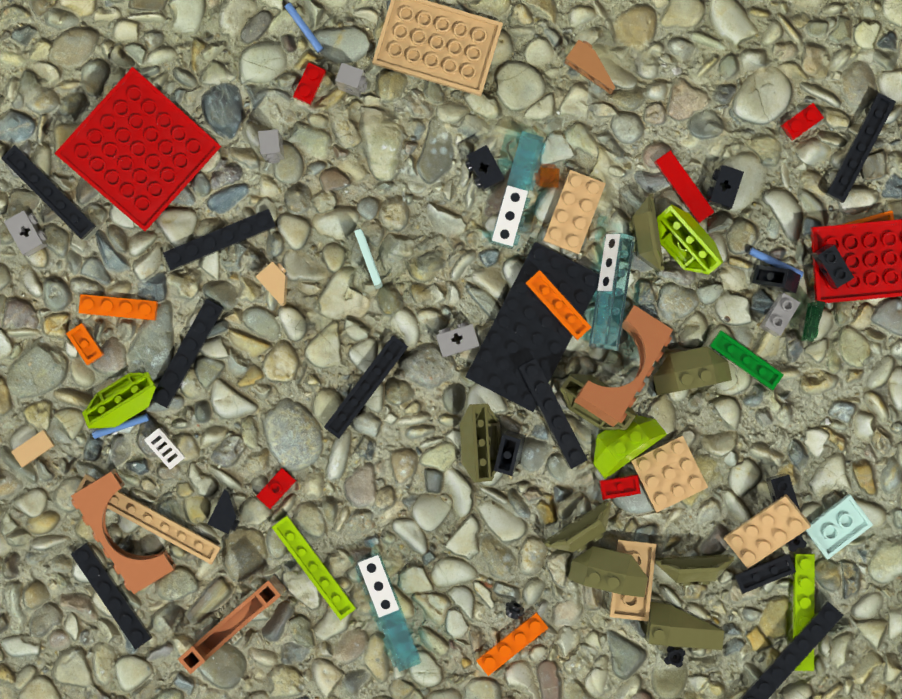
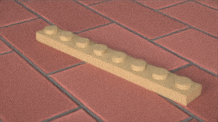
M85 474L76 491L95 481L96 478ZM120 491L113 495L107 508L211 565L221 549V546Z

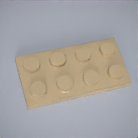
M570 170L543 242L579 255L606 183Z
M785 494L725 535L724 540L749 569L809 529L811 524L788 495Z
M617 539L616 551L632 555L648 577L644 597L621 595L612 592L609 617L649 621L656 543Z

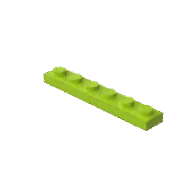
M287 515L272 526V529L340 621L356 609L355 605L290 517Z
M794 553V568L796 572L793 573V639L814 616L815 554ZM814 649L797 666L795 671H814Z

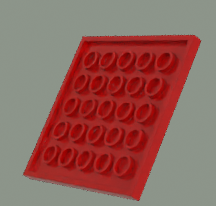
M132 67L54 154L142 230L146 231L222 146Z

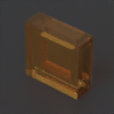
M541 167L539 187L559 188L560 169Z

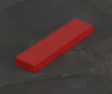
M671 150L654 162L698 224L714 213V210Z

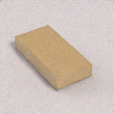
M42 430L11 452L20 466L25 467L53 448L55 444L47 432Z

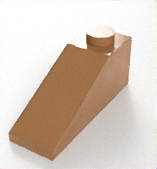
M578 40L564 63L609 94H612L615 86L597 53L592 49V45L587 41L582 42Z

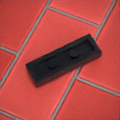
M786 553L737 573L734 577L740 592L744 594L793 574L796 570L789 554Z

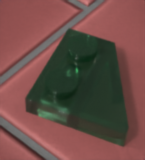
M815 301L808 303L801 341L813 342L817 338L818 325L825 302Z

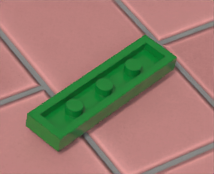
M721 330L709 345L710 348L770 390H774L784 375Z

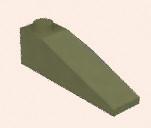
M650 602L649 621H647L645 637L648 644L722 650L724 630L670 604Z

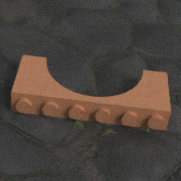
M636 305L628 311L620 325L632 337L638 348L640 365L635 379L629 384L620 387H603L588 380L574 400L575 403L612 427L618 422L621 424L627 416V413H625L626 409L632 407L637 399L634 397L636 392L640 393L645 385L643 380L653 372V363L655 361L658 362L662 357L663 352L661 350L663 346L667 347L672 340L670 335L673 329Z
M113 469L72 494L71 502L83 514L82 519L84 523L92 528L94 539L104 547L103 552L105 556L113 561L116 573L122 575L127 590H131L135 594L172 572L176 564L167 550L154 555H135L121 549L110 537L106 527V510L113 495L125 485L117 471Z
M273 575L178 658L179 662L190 674L193 673L238 631L276 601L287 590L285 586Z

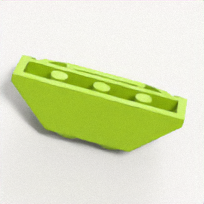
M671 204L657 217L660 243L683 270L709 275L723 263L714 240L689 213Z
M148 372L128 373L96 393L87 409L82 412L87 427L89 429L117 427L148 408L156 389L151 375Z
M636 415L626 430H604L597 435L593 464L603 478L606 479L665 437L667 433L656 419Z

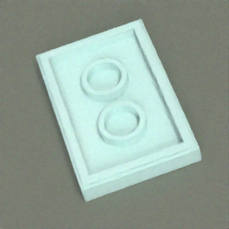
M361 229L354 232L376 289L381 288L383 284L365 235Z
M847 494L811 521V527L805 532L825 559L828 560L872 527L873 524L853 497Z

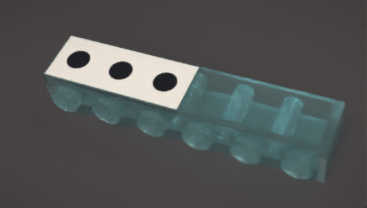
M522 131L490 244L511 250L514 245H518L520 235L517 234L518 228H523L525 216H522L523 210H528L531 198H527L529 190L533 191L536 180H533L534 172L538 173L541 164L538 161L539 154L543 155L546 146L543 143L544 137Z
M606 233L589 347L614 351L619 349L635 243L634 236L623 233Z
M380 552L358 560V565L355 568L358 576H362L365 582L362 584L365 594H369L372 600L369 602L370 608L373 613H377L379 620H376L379 630L385 634L386 638L383 641L386 649H390L393 656L390 659L393 667H397L400 672L420 664V655Z

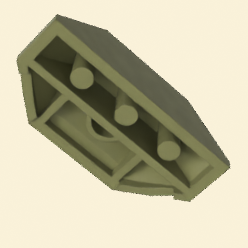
M650 194L632 216L631 222L628 223L629 232L633 233L634 238L631 241L632 251L636 252V256L657 272H662L665 268L653 194Z
M706 346L668 354L654 374L653 380L656 394L661 395L731 381L732 377L728 361Z
M570 374L560 390L570 411L601 430H626L636 417L632 407L626 409L625 413H627L624 421L621 424L618 422L612 427L574 402L588 380L603 387H609L592 375Z
M488 403L469 404L460 423L462 464L473 482L492 481L496 473L494 467L501 442L500 421L490 409Z
M606 500L543 541L545 546L569 552L577 551L579 553L587 548L586 544L590 541H598L603 537L602 533L606 531L611 503Z
M596 546L591 547L572 560L568 578L584 586L637 597L645 596L648 577L632 555Z
M730 554L655 558V564L676 583H679L680 586H689L691 582H698L699 585H708L710 581H716L734 561V556Z

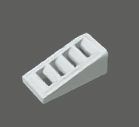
M158 428L144 439L170 470L186 458L163 428ZM159 436L162 437V439H160L158 442L154 443V440H155L157 437H159ZM162 443H167L162 449L158 448ZM171 447L172 451L165 456L163 453ZM176 453L178 456L169 462L168 459Z

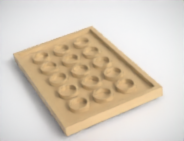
M391 0L372 64L481 97L503 23L428 0Z

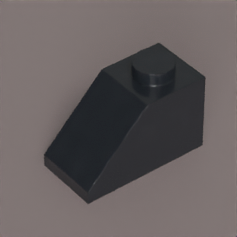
M757 265L752 283L777 291L796 294L801 275L790 269Z
M510 430L502 434L494 471L513 476L522 454L526 435Z
M226 488L222 492L208 525L230 534L232 531H236L240 521L238 520L239 512L231 489Z

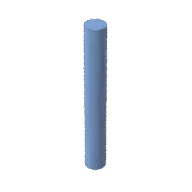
M291 3L286 4V10L317 53L321 52L324 48Z
M751 248L749 255L774 267L790 269L800 274V279L804 274L803 271L757 249Z
M146 413L128 419L117 427L93 431L92 436L96 439L149 421V416Z

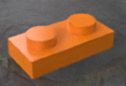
M84 323L79 324L66 333L86 365H91L105 355Z

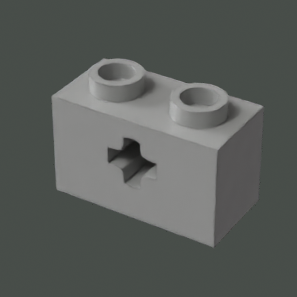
M341 63L335 80L338 90L360 97L361 92L365 93L368 84L364 70Z
M278 129L258 131L260 153L265 161L274 164L285 159L283 139Z
M23 210L4 221L22 255L29 257L48 246L45 241L47 236L43 230H39L37 227L38 221L33 213L30 214Z
M785 293L779 294L759 327L775 337L781 336L800 302Z
M468 322L458 324V329L450 331V328L439 330L436 338L443 358L479 347L473 324L469 325ZM455 334L458 337L462 336L463 339L460 340V344L452 342L451 339H454Z

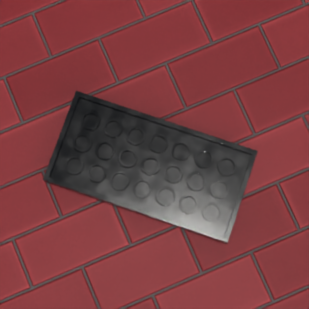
M537 242L534 243L465 376V378L531 412H534L537 404L518 366L536 358L549 383L572 335L525 283L540 270L583 317L598 287L600 277L599 274Z

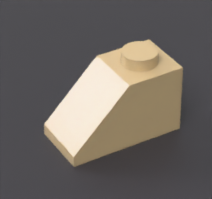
M272 261L255 277L278 303L284 306L286 305L288 279L284 274L286 269L280 263L276 265Z

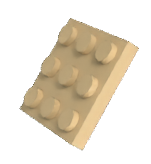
M682 435L631 460L656 513L708 488Z

